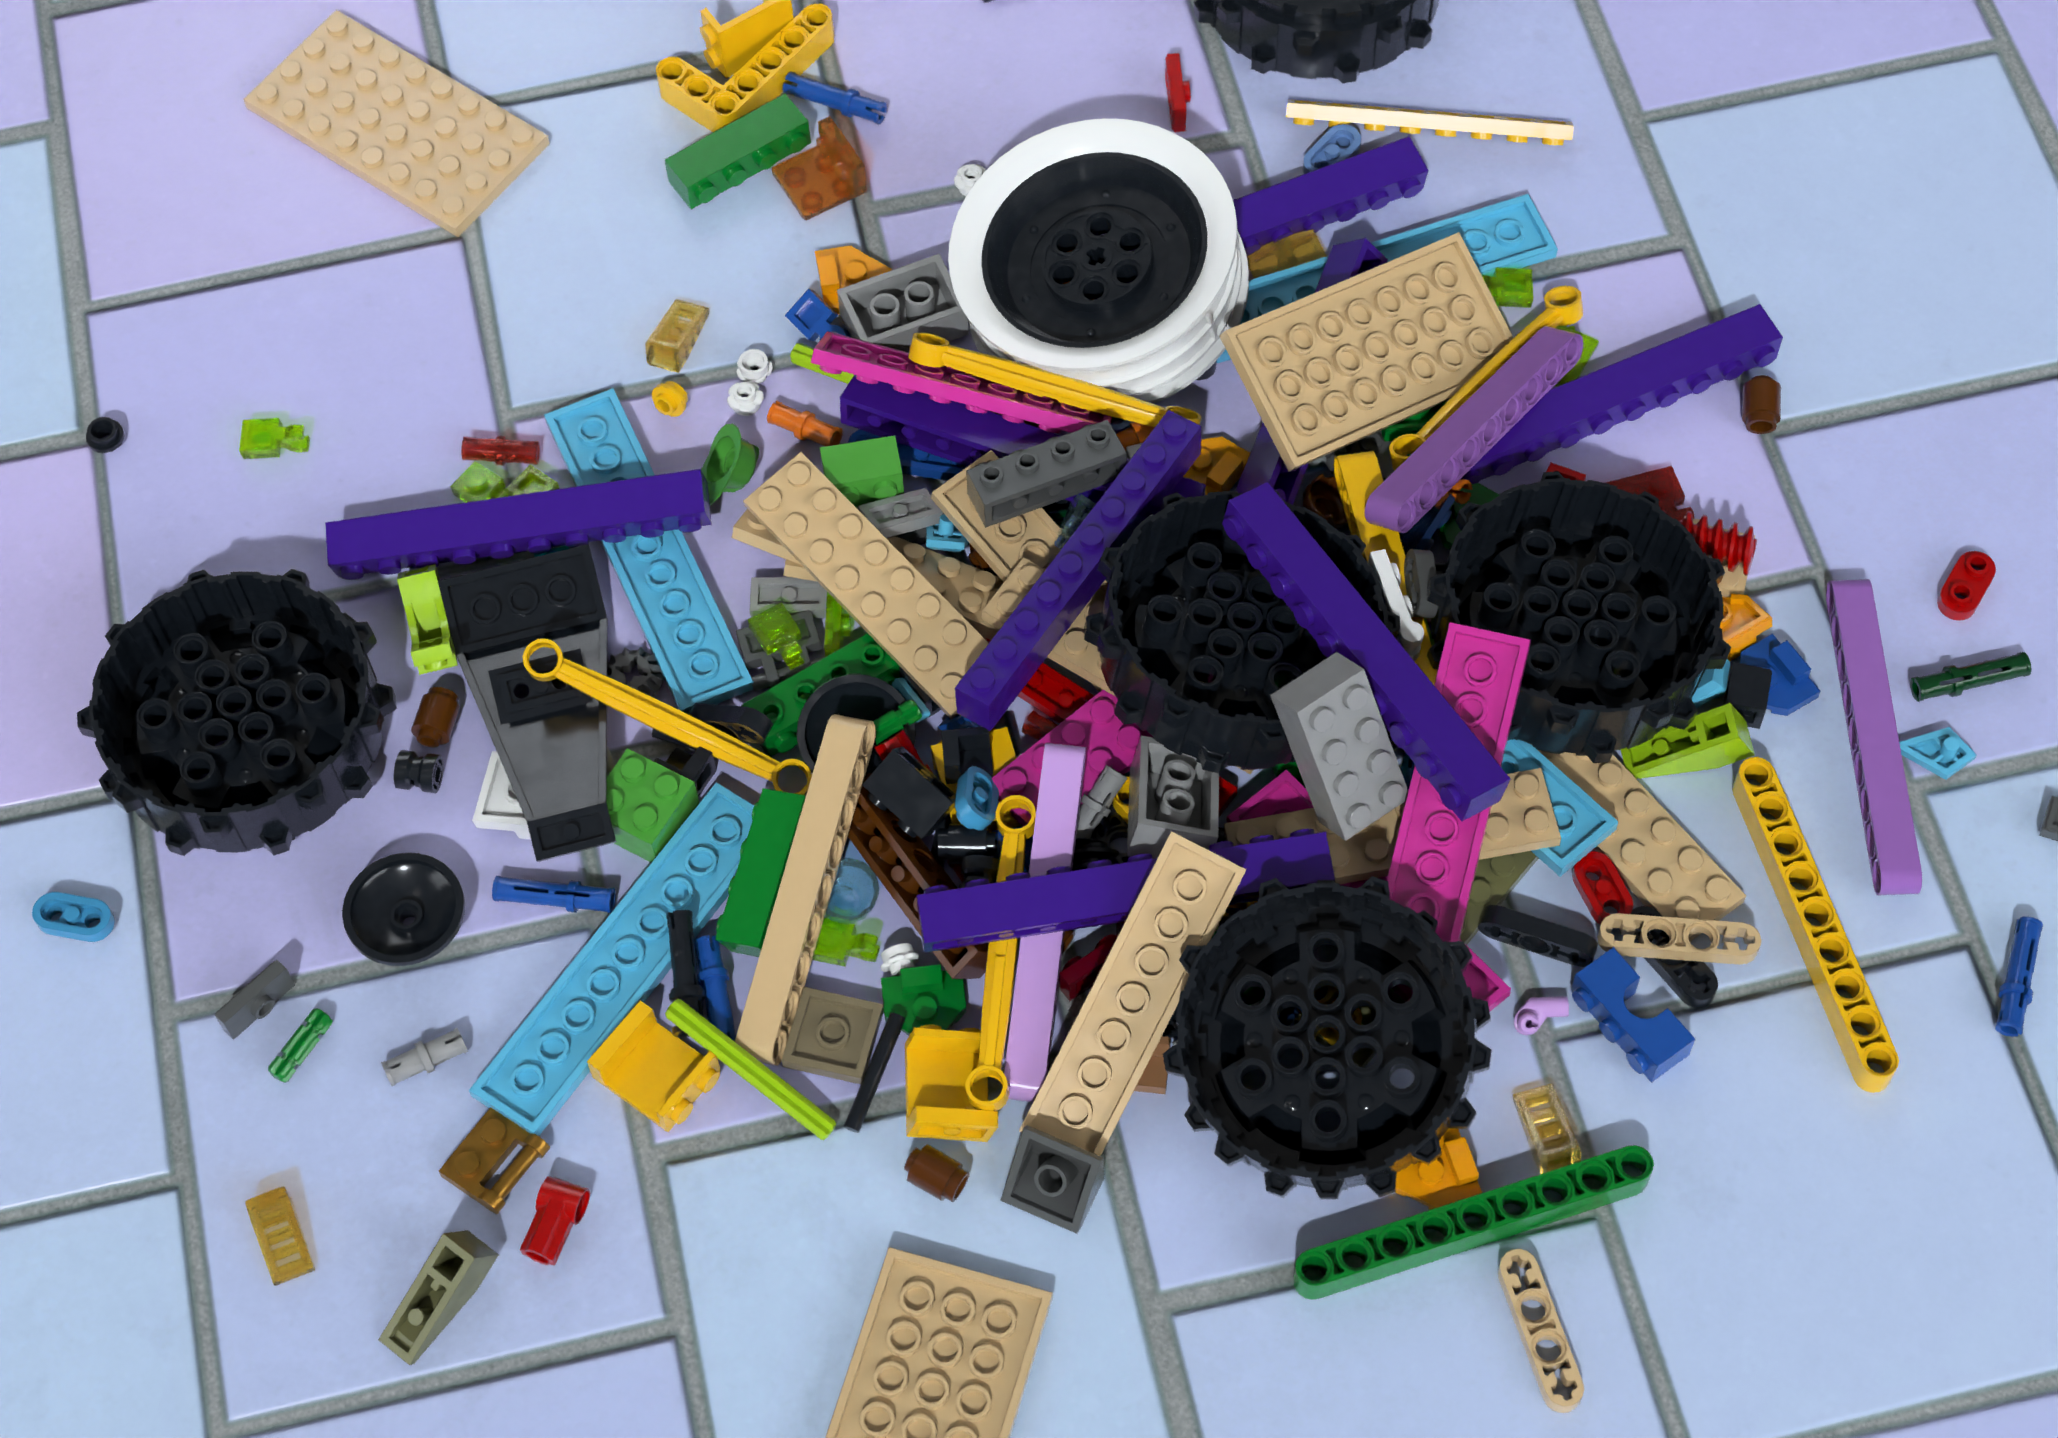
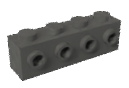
M1108 420L1097 424H1089L1075 432L1061 437H1052L1044 443L1024 450H1016L1008 456L991 462H983L974 468L966 470L967 494L986 528L1113 482L1127 464V453Z

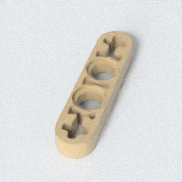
M1621 913L1605 917L1601 922L1597 936L1598 944L1602 950L1607 952L1614 947L1621 956L1738 965L1753 961L1757 956L1762 941L1757 929L1743 922ZM1612 928L1620 929V934L1623 935L1622 941L1614 940V935L1611 934ZM1636 929H1641L1638 940L1639 943L1634 942L1636 938V935H1634ZM1653 929L1663 930L1669 936L1670 941L1663 946L1654 945L1649 941L1647 933ZM1694 932L1704 933L1709 937L1711 945L1705 949L1696 948L1689 942L1688 936ZM1720 935L1724 936L1722 939V943H1724L1722 949L1717 948ZM1736 937L1743 938L1744 944L1748 945L1746 950L1739 949L1738 943H1735Z
M1512 1249L1501 1258L1498 1269L1499 1282L1543 1400L1553 1411L1559 1413L1570 1412L1576 1409L1582 1399L1584 1392L1582 1378L1537 1260L1526 1250ZM1512 1262H1517L1520 1268H1528L1524 1275V1283L1527 1289L1518 1295H1515L1514 1292L1520 1291L1521 1283L1516 1273H1508ZM1527 1300L1538 1301L1544 1307L1545 1315L1539 1320H1529L1522 1314L1521 1305ZM1542 1340L1553 1341L1560 1349V1356L1551 1361L1542 1359L1536 1352L1537 1343ZM1564 1365L1567 1369H1562L1559 1376L1564 1387H1572L1574 1389L1570 1393L1569 1400H1564L1561 1394H1553L1557 1386L1554 1371Z

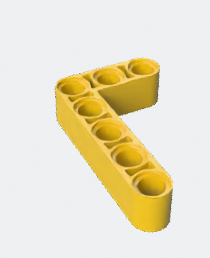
M819 3L805 7L724 85L681 58L667 57L662 59L656 66L661 98L711 132H716L776 99L783 92V83L789 85L793 83L785 80L789 72L801 75L833 44L835 35L832 12L826 5Z

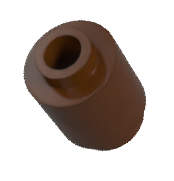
M1759 375L1743 385L1742 420L1749 432L1755 434L1771 433L1777 428V423L1781 419V385L1769 376Z
M432 687L427 694L422 696L411 728V732L417 737L416 739L420 744L434 748L449 742L460 710L458 704L459 697L453 691L443 687Z
M928 1144L922 1150L915 1148L904 1166V1170L908 1172L907 1181L941 1201L945 1198L951 1202L956 1201L970 1175L969 1172L962 1169V1163Z

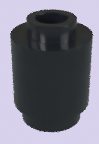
M949 824L948 828H939V860H948L949 864H961L962 858L969 855L996 856L997 836L996 832H989V826L981 831L966 828L962 824Z

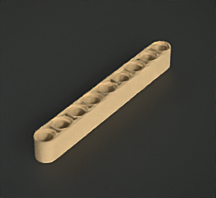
M833 714L828 720L735 1039L738 1045L761 1063L778 1066L782 1062L781 1060L805 987L874 746L876 728L873 721Z

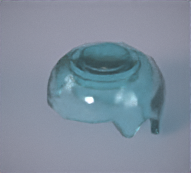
M852 858L840 861L825 916L831 921L851 924L865 919L874 908L879 896L880 887L876 874L865 862Z

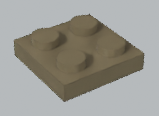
M804 987L781 1060L783 1067L861 1084L867 1071L884 1013L883 1004Z

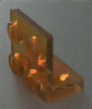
M831 116L818 121L819 137L816 138V147L772 167L773 176L803 220H809L867 192L865 165Z

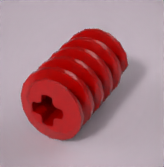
M1688 511L1680 523L1693 535L1695 542L1699 545L1702 552H1705L1708 557L1712 556V558L1719 559L1721 564L1726 559L1729 572H1734L1739 564L1742 563L1743 574L1748 576L1757 545L1753 526H1749L1743 535H1739L1738 523L1736 522L1731 525L1728 531H1724L1723 519L1718 518L1713 527L1710 528L1708 527L1707 515L1703 514L1698 523L1694 524L1692 512Z

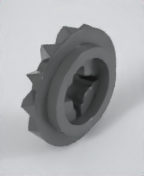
M625 647L622 653L610 656L608 677L627 685L624 672L630 673L632 668L637 665L638 673L641 676H634L632 681H629L628 686L651 697H654L660 690L664 677L654 654L645 652L642 647L639 650L631 651Z

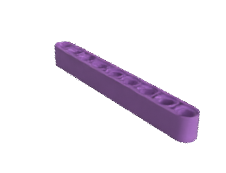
M1549 326L1542 327L1371 493L1365 505L1366 521L1400 533L1409 531L1577 364L1583 351L1582 336Z
M1869 579L1830 580L1826 587V604L1874 891L1876 895L1919 894L1922 888L1921 863L1872 584Z

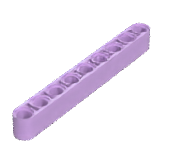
M1045 743L1029 866L1030 877L1047 875V870L1061 866H1069L1072 871L1086 747ZM1065 931L1022 937L1020 939L1004 1069L1009 1086L1008 1099L1033 1102L1048 1074Z

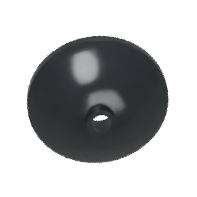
M847 674L825 682L809 696L798 718L797 743L804 763L813 773L828 720L833 714L874 721L891 710H894V712L899 710L898 706L906 702V700L892 685L871 675ZM907 723L903 725V730L914 745L916 736L915 723L911 725ZM874 746L866 773H873L882 762Z
M420 853L393 854L370 864L351 883L343 902V924L351 943L365 957L389 966L413 965L437 955L454 939L464 918L465 898L456 875L441 861ZM406 918H415L413 923L409 925L403 924Z

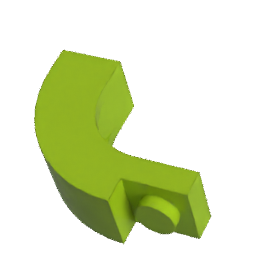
M436 564L400 572L397 575V582L411 635V656L414 667H418L419 675L458 666L438 584L440 579Z

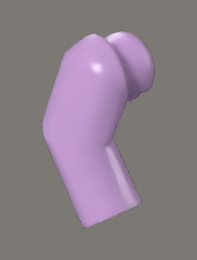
M1568 997L1529 998L1515 1015V1029L1522 1035H1532L1538 1031L1547 1017H1568Z

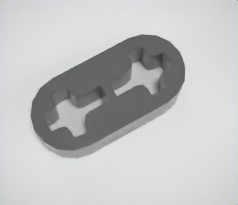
M1410 549L1405 558L1404 578L1406 592L1412 604L1413 617L1434 618L1438 611L1437 605L1427 601L1429 580L1431 577L1437 576L1434 555L1431 550Z

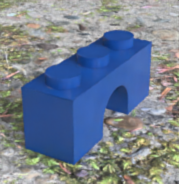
M1613 947L1575 974L1571 987L1572 997L1582 1011H1589L1599 1022V1028L1605 1038L1611 1043L1616 1042L1626 1053L1630 1066L1637 1073H1643L1652 1083L1690 1055L1695 1038L1668 1008L1656 1017L1649 1019L1639 1018L1629 1012L1624 1002L1635 994L1640 976Z

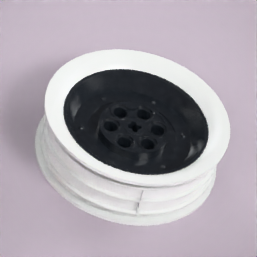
M1108 118L1083 120L1046 130L1016 145L995 161L975 182L957 213L949 242L948 263L951 283L959 305L968 319L971 335L978 352L1079 379L1153 404L1186 388L1217 361L1226 350L1219 335L1230 328L1240 325L1247 304L1249 292L1247 255L1242 239L1237 231L1235 206L1223 176L1214 163L1188 140L1174 132L1141 121Z

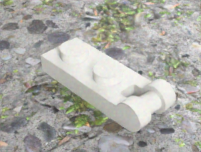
M1385 549L1370 552L1368 565L1372 566L1382 586L1381 593L1384 605L1387 606L1388 611L1400 616V632L1397 641L1415 661L1420 654L1424 629L1419 623L1411 619L1413 617L1412 604L1408 595H1402L1399 587L1401 583L1400 573L1396 563H1390Z

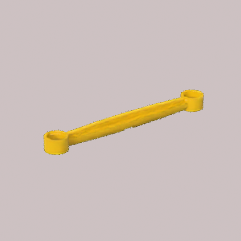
M1558 286L1549 290L1544 297L1545 310L1470 378L1416 434L1401 435L1391 442L1389 450L1393 470L1395 471L1409 457L1404 455L1412 454L1542 327L1556 328L1557 326H1568L1578 322L1583 316L1581 292L1573 286Z
M915 333L912 337L908 358L920 365L928 367L947 366L1039 397H1049L1063 404L1151 427H1156L1168 410L1198 425L1201 423L1202 416L1188 408L1180 406H1167L1165 408L1079 379L1066 377L1001 357L952 346L948 340L934 334Z
M537 639L526 647L523 653V663L530 676L534 679L546 682L557 678L601 703L695 749L702 747L712 752L713 757L773 782V787L776 791H782L778 784L779 773L786 767L797 766L805 773L807 784L801 791L794 794L806 796L812 774L809 767L803 761L786 759L780 762L673 706L615 679L564 658L560 647L552 640ZM542 647L553 648L558 657L557 666L552 671L544 674L533 670L529 664V659L533 652Z
M1021 795L1006 797L998 804L996 809L998 830L1003 836L996 883L1006 881V877L1009 875L1024 873L1026 840L1034 834L1036 809L1031 800ZM1015 808L1025 809L1031 814L1029 823L1018 829L1009 828L1002 821L1004 815L1009 810ZM1019 938L988 943L981 1015L978 1067L968 1075L966 1080L968 1099L976 1110L998 1111L1005 1106L1009 1098L1008 1082L1001 1069L1011 1009ZM985 1077L996 1078L1003 1086L1000 1095L991 1101H981L973 1095L972 1089L974 1085Z

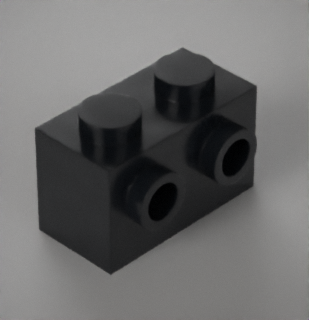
M903 746L892 749L862 785L870 792L867 795L870 801L881 810L886 811L889 809L899 818L897 821L899 827L913 838L917 835L921 839L930 836L955 808L956 794Z

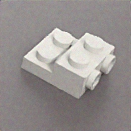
M492 751L472 821L477 828L515 831L519 839H531L527 821L497 751Z

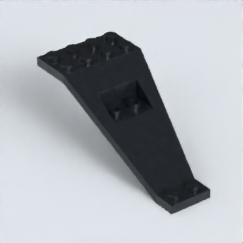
M589 544L439 580L438 584L456 657L527 821L536 861L540 862L616 843L607 805L608 706L568 684L563 689H557L553 685L554 680L543 682L530 676L523 663V653L532 641L549 639L560 647L564 658L608 676V618ZM539 648L530 656L529 664L537 673H548L557 666V653L553 648ZM520 685H526L529 687L528 696L522 699L515 696L516 688Z

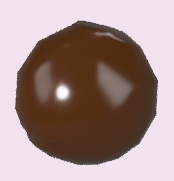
M1320 474L1305 488L1303 492V507L1326 519L1327 523L1335 529L1345 528L1348 526L1335 476L1324 477V474Z

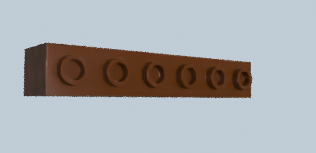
M872 773L865 774L863 783L868 779V777ZM862 786L848 837L922 937L917 909V895L924 894V889L932 886L946 885L949 890L958 888L918 835L913 838L905 833L897 824L899 818L889 809L883 811L874 805L867 796L870 792ZM988 943L932 951L952 979H978L986 972Z

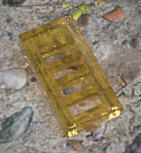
M676 299L645 343L647 363L654 367L677 373L680 372L709 316V308ZM678 317H684L687 319H691L692 321L690 322L687 320L679 319Z
M1552 1083L1512 1094L1517 1113L1540 1174L1581 1161L1580 1146ZM1546 1103L1550 1105L1548 1108L1529 1112L1528 1108ZM1555 1119L1553 1122L1535 1126L1536 1123ZM1560 1134L1561 1136L1559 1138L1551 1139L1548 1141H1541V1139L1552 1137L1555 1135Z
M279 1187L246 1200L245 1205L273 1284L277 1286L315 1271L292 1197L287 1189ZM288 1221V1226L267 1234L266 1229ZM294 1237L295 1242L272 1250V1245ZM299 1252L300 1259L278 1267L276 1261Z

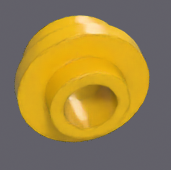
M667 381L658 384L652 391V400L660 413L671 417H678L685 411L688 396L679 384Z

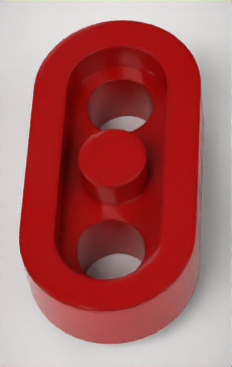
M1970 551L1960 556L1937 599L1938 608L1943 615L1952 620L1959 621L1966 620L1975 613L1996 573L1995 563L1988 555L1979 551ZM1972 566H1977L1981 570H1976L1972 568ZM1959 593L1965 596V599L1958 598L1955 594Z
M1591 851L1574 865L1572 873L1573 882L1595 922L1601 925L1604 918L1611 915L1604 910L1608 906L1615 908L1617 913H1632V897L1608 856L1600 852ZM1595 873L1599 879L1590 880L1586 874Z

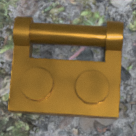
M490 1107L441 1167L439 1173L442 1178L493 1213L498 1214L506 1204L504 1201L505 1197L538 1157L543 1158L550 1146L538 1135L529 1133ZM518 1144L524 1147L491 1189L485 1188L486 1183Z

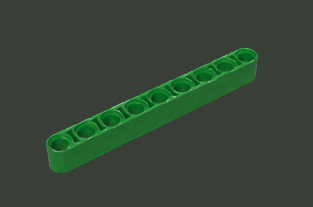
M1636 1145L1626 1146L1308 1249L1297 1258L1293 1278L1294 1287L1298 1294L1304 1298L1311 1300L1320 1299L1636 1196L1643 1192L1649 1182L1654 1167L1653 1158L1643 1147ZM1624 1165L1635 1166L1642 1175L1636 1177L1629 1176L1622 1167ZM1594 1178L1601 1183L1602 1188L1590 1189L1582 1180ZM1549 1190L1556 1191L1562 1196L1563 1200L1561 1202H1551L1544 1197L1543 1192ZM1508 1203L1517 1204L1524 1213L1521 1215H1511L1505 1211L1503 1206ZM1468 1216L1478 1217L1482 1220L1484 1226L1476 1229L1471 1228L1465 1224L1463 1219ZM1428 1229H1435L1443 1234L1444 1239L1436 1242L1431 1241L1425 1237L1423 1232ZM1388 1242H1396L1405 1251L1397 1255L1390 1254L1384 1249L1383 1245ZM1348 1255H1356L1362 1258L1365 1264L1358 1268L1349 1267L1345 1264L1343 1258ZM1308 1268H1316L1324 1274V1278L1319 1281H1312L1303 1275V1271Z

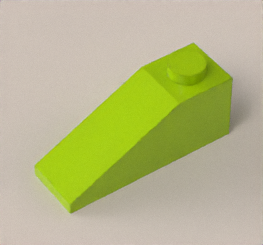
M1731 703L1696 715L1685 730L1670 726L1667 729H1662L1652 739L1641 745L1629 749H1621L1624 766L1636 779L1717 769L1755 755L1747 722Z

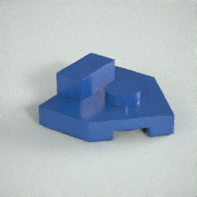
M1772 633L1741 651L1738 663L1766 668L1772 671L1767 709L1771 710V713L1788 716L1819 697L1821 691L1809 678L1811 668L1788 640L1780 643Z

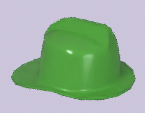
M726 424L719 430L713 440L709 455L701 468L708 482L710 505L721 496L722 492H736L749 483L755 470L759 448L742 439L739 428L735 424Z

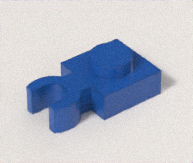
M808 289L785 314L794 326L810 341L815 342L819 336L821 340L827 331L851 337L845 328L832 324L838 314L814 290Z

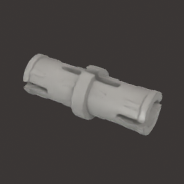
M1105 765L1104 770L1089 794H1084L1081 798L1083 804L1079 810L1076 838H1090L1103 816L1107 817L1111 812L1109 807L1113 799L1128 779L1108 765Z
M455 1028L453 1031L425 1044L421 1040L414 1044L416 1048L390 1060L383 1061L381 1064L393 1087L397 1083L425 1070L427 1073L435 1071L434 1066L462 1053H467L468 1050L458 1028Z

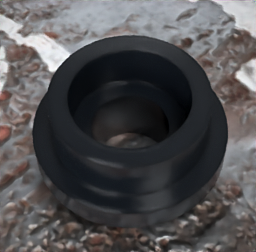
M99 417L93 420L87 428L86 441L89 447L98 453L114 451L124 440L122 426L117 421L108 417Z

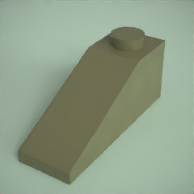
M468 1230L443 1233L378 1340L407 1364L413 1365L478 1290L499 1254Z

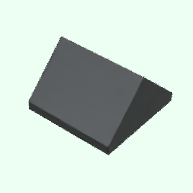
M1026 1125L1023 1129L1000 1201L1077 1234L1104 1180V1158Z

